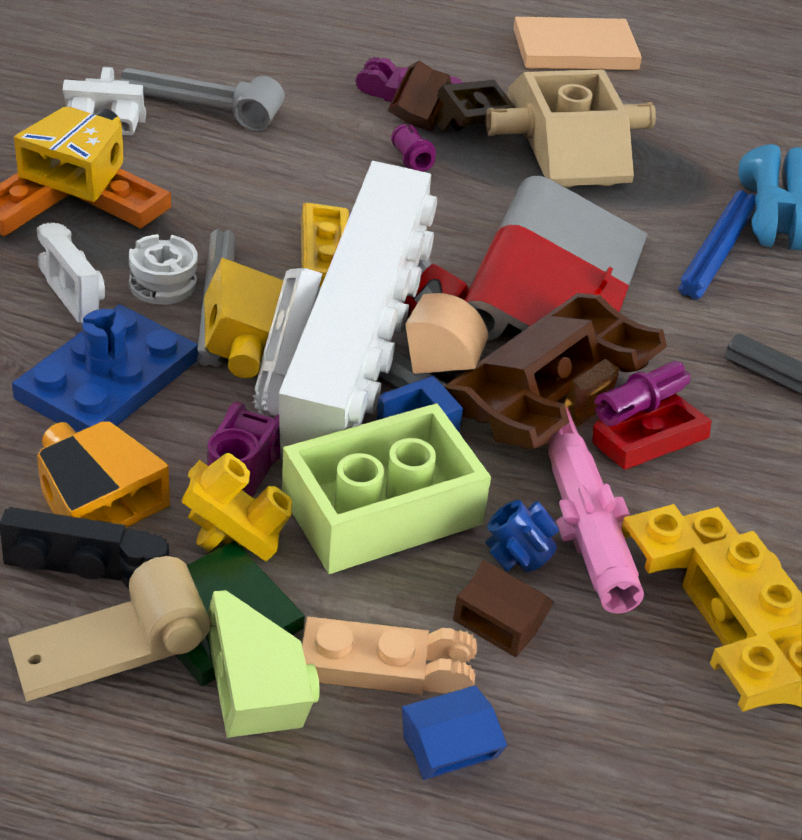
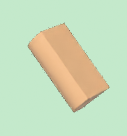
M444 293L423 294L405 323L413 374L475 369L489 338L484 320L476 309L463 299Z

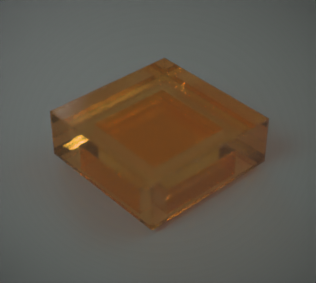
M604 359L571 382L565 406L570 411L575 427L580 426L596 415V407L608 403L595 404V399L598 395L615 388L619 376V368L607 359Z

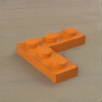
M121 168L95 202L79 198L139 228H143L171 208V192ZM17 172L0 183V235L5 237L70 194L18 177Z

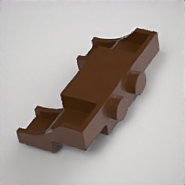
M577 293L477 363L475 369H468L445 385L444 388L463 407L462 417L474 419L479 423H490L495 441L517 445L523 449H535L548 443L554 433L569 423L565 404L558 403V400L602 367L618 368L621 372H635L645 368L649 364V360L664 350L667 344L663 329L648 327L625 317L614 309L601 295Z

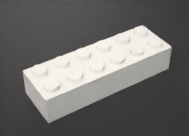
M377 161L371 162L279 391L280 460H283V447L362 425L365 413H375L381 392V383L377 382L379 373L388 374L395 352V343L391 342L394 333L400 335L403 333L409 305L404 304L406 297L416 296L422 271L421 267L417 266L419 260L428 261L433 245L434 232L427 231V226L430 227L432 225L437 206V197L430 195V173Z

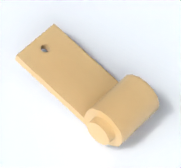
M171 556L153 558L144 562L132 574L129 580L131 601L8 638L26 702L195 649L210 631L211 621L186 563L177 557Z

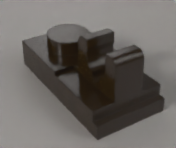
M495 80L442 85L438 90L437 96L444 105L433 120L442 133H446L452 125L456 131H460L465 126L486 125L485 119L488 108L508 109L516 107Z

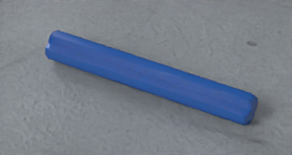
M740 190L734 194L682 275L681 284L678 287L682 296L689 295L693 300L703 296L755 211L754 193L748 195L744 190Z

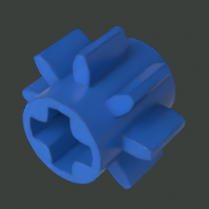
M515 500L501 507L491 517L487 524V529L493 536L488 538L485 544L490 548L489 553L506 572L512 569L516 563L524 572H531L543 566L553 556L557 544L551 537L557 534L560 529L539 501L534 502L527 509L520 500Z

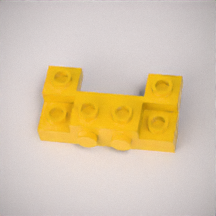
M675 504L624 517L621 527L624 538L632 537L647 558L644 568L648 574L667 569L687 568L682 587L723 644V646L714 649L710 665L714 670L722 668L740 693L738 706L742 712L771 704H791L802 708V593L783 570L777 556L767 549L754 531L739 535L719 507L683 516Z

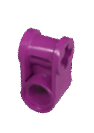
M233 402L227 410L224 420L209 438L207 444V465H211L226 453L232 454L243 462L250 471L249 482L242 491L253 497L272 464L276 463L280 458L279 414L274 418L247 410L244 403Z

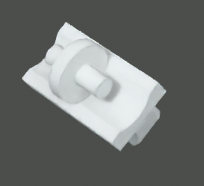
M112 67L102 68L101 79L86 78L85 81L64 80L62 91L66 107H73L94 115L103 109H109L120 118L122 135L132 136L137 123H145L146 108L144 106L143 85L130 84L129 81L115 80Z

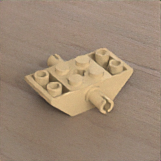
M604 69L523 72L508 87L507 92L510 101L516 108H488L486 111L485 121L488 136L524 134L530 143L544 177L565 188L578 185L612 186L619 183H632L634 170L630 129H653L656 121L655 106L652 102L623 104Z

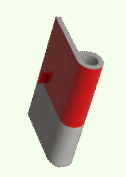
M543 176L528 177L519 185L463 300L474 307L484 320L489 335L487 341L498 338L508 323L524 331L577 293L601 295L614 309L620 312L648 234L549 178Z

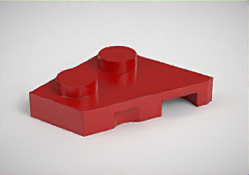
M675 393L661 400L657 409L649 413L643 410L617 425L607 426L599 419L593 425L592 443L622 469L626 470L710 438L712 420Z

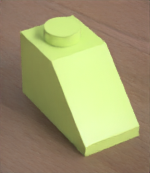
M214 591L208 610V616L211 621L208 638L226 737L303 728L313 703H317L319 700L320 689L316 667L314 664H306L301 641L228 591Z

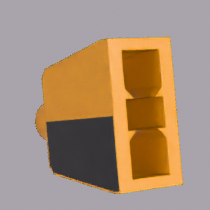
M102 421L80 432H76L68 423L59 422L52 425L42 437L44 448L37 454L41 490L53 514L122 524L127 528L170 506L169 466L113 423Z

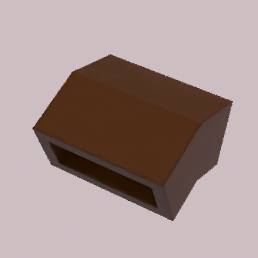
M420 60L408 66L387 111L408 124L432 132L436 125L433 118L444 105L437 96L438 90L442 85L452 84L450 75L433 70Z
M483 560L472 580L456 597L453 621L516 658L536 635L554 601L545 594Z

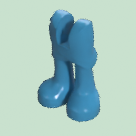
M775 144L754 148L741 158L738 166V177L741 184L747 190L757 191L755 196L756 212L751 220L753 233L757 236L761 246L764 247L773 246L776 232L788 234L789 250L802 251V148H791L784 158L781 176L785 190L779 188L780 148Z

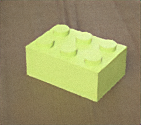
M438 403L283 447L282 491L291 497L293 501L291 512L328 574L468 530L484 523L491 476Z

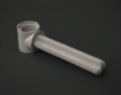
M125 68L121 75V81H129L130 84L143 85L145 96L232 111L237 122L243 128L253 132L263 131L269 126L285 98L281 85L267 76L256 77L251 82L241 81L237 87L133 68Z

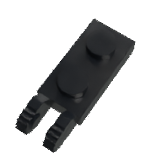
M13 507L5 509L0 521L4 564L19 566L28 570L41 569L70 573L85 579L106 578L120 580L129 589V580L139 566L153 558L169 556V543H167V539L162 538V535L159 536L156 533L149 534L147 531L128 529L122 524Z

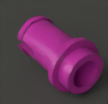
M406 124L396 127L391 135V141L394 147L402 154L404 165L408 169L422 172L430 169L436 157L434 145L429 140L423 139L418 134L417 129L411 124L408 125V128Z

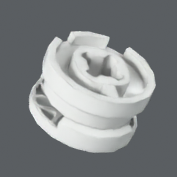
M158 234L145 236L137 240L135 249L129 250V288L133 295L144 302L162 305L181 302L190 297L197 285V277L194 274L197 271V250L193 244L184 238L171 235L170 241L159 240Z

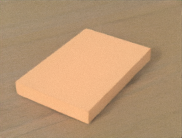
M515 17L513 29L525 68L640 70L642 56L626 19Z

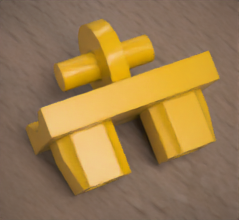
M230 453L224 454L209 466L199 460L189 470L188 477L190 478V483L182 498V503L191 509L188 518L202 527L198 533L196 544L209 552L219 545L221 541L226 545L236 541L239 546L243 545L266 562L277 552L280 530L291 516L293 503L291 497L276 486H268L256 499L242 491L249 482L250 471L243 462Z

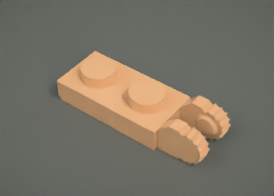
M307 616L302 648L306 664H314L316 667L319 683L422 695L423 691L447 694L475 685V669H472L471 665H467L466 661L470 662V659H474L477 653L476 638H473V634H468V631L463 632L461 630L455 631L451 628H440L429 634V630Z

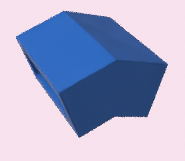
M476 685L402 706L404 740L415 756L423 780L498 758L508 746L492 705Z

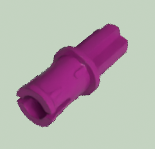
M672 361L647 374L636 372L630 375L627 382L596 397L595 404L600 405L608 402L596 407V413L607 426L617 425L643 410L649 413L658 408L661 400L683 390L691 381L690 373L685 371L684 365L680 361Z

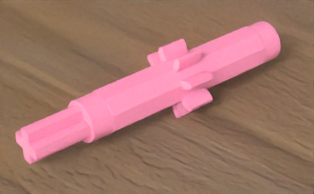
M566 407L569 423L554 433L548 442V456L552 464L551 469L562 497L559 505L563 516L557 519L556 523L560 529L562 540H573L577 553H582L594 590L597 591L603 608L611 613H625L636 608L644 597V591L638 578L639 573L621 530L624 517L630 516L623 497L614 498L609 484H603L593 456L588 451L584 439L579 436L570 411Z

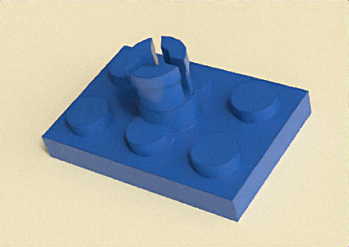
M118 304L113 309L94 310L83 318L82 332L12 382L13 397L15 400L56 423H68L76 432H80L102 421L111 422L118 426L197 362V355L199 354L197 350L198 344L121 304Z

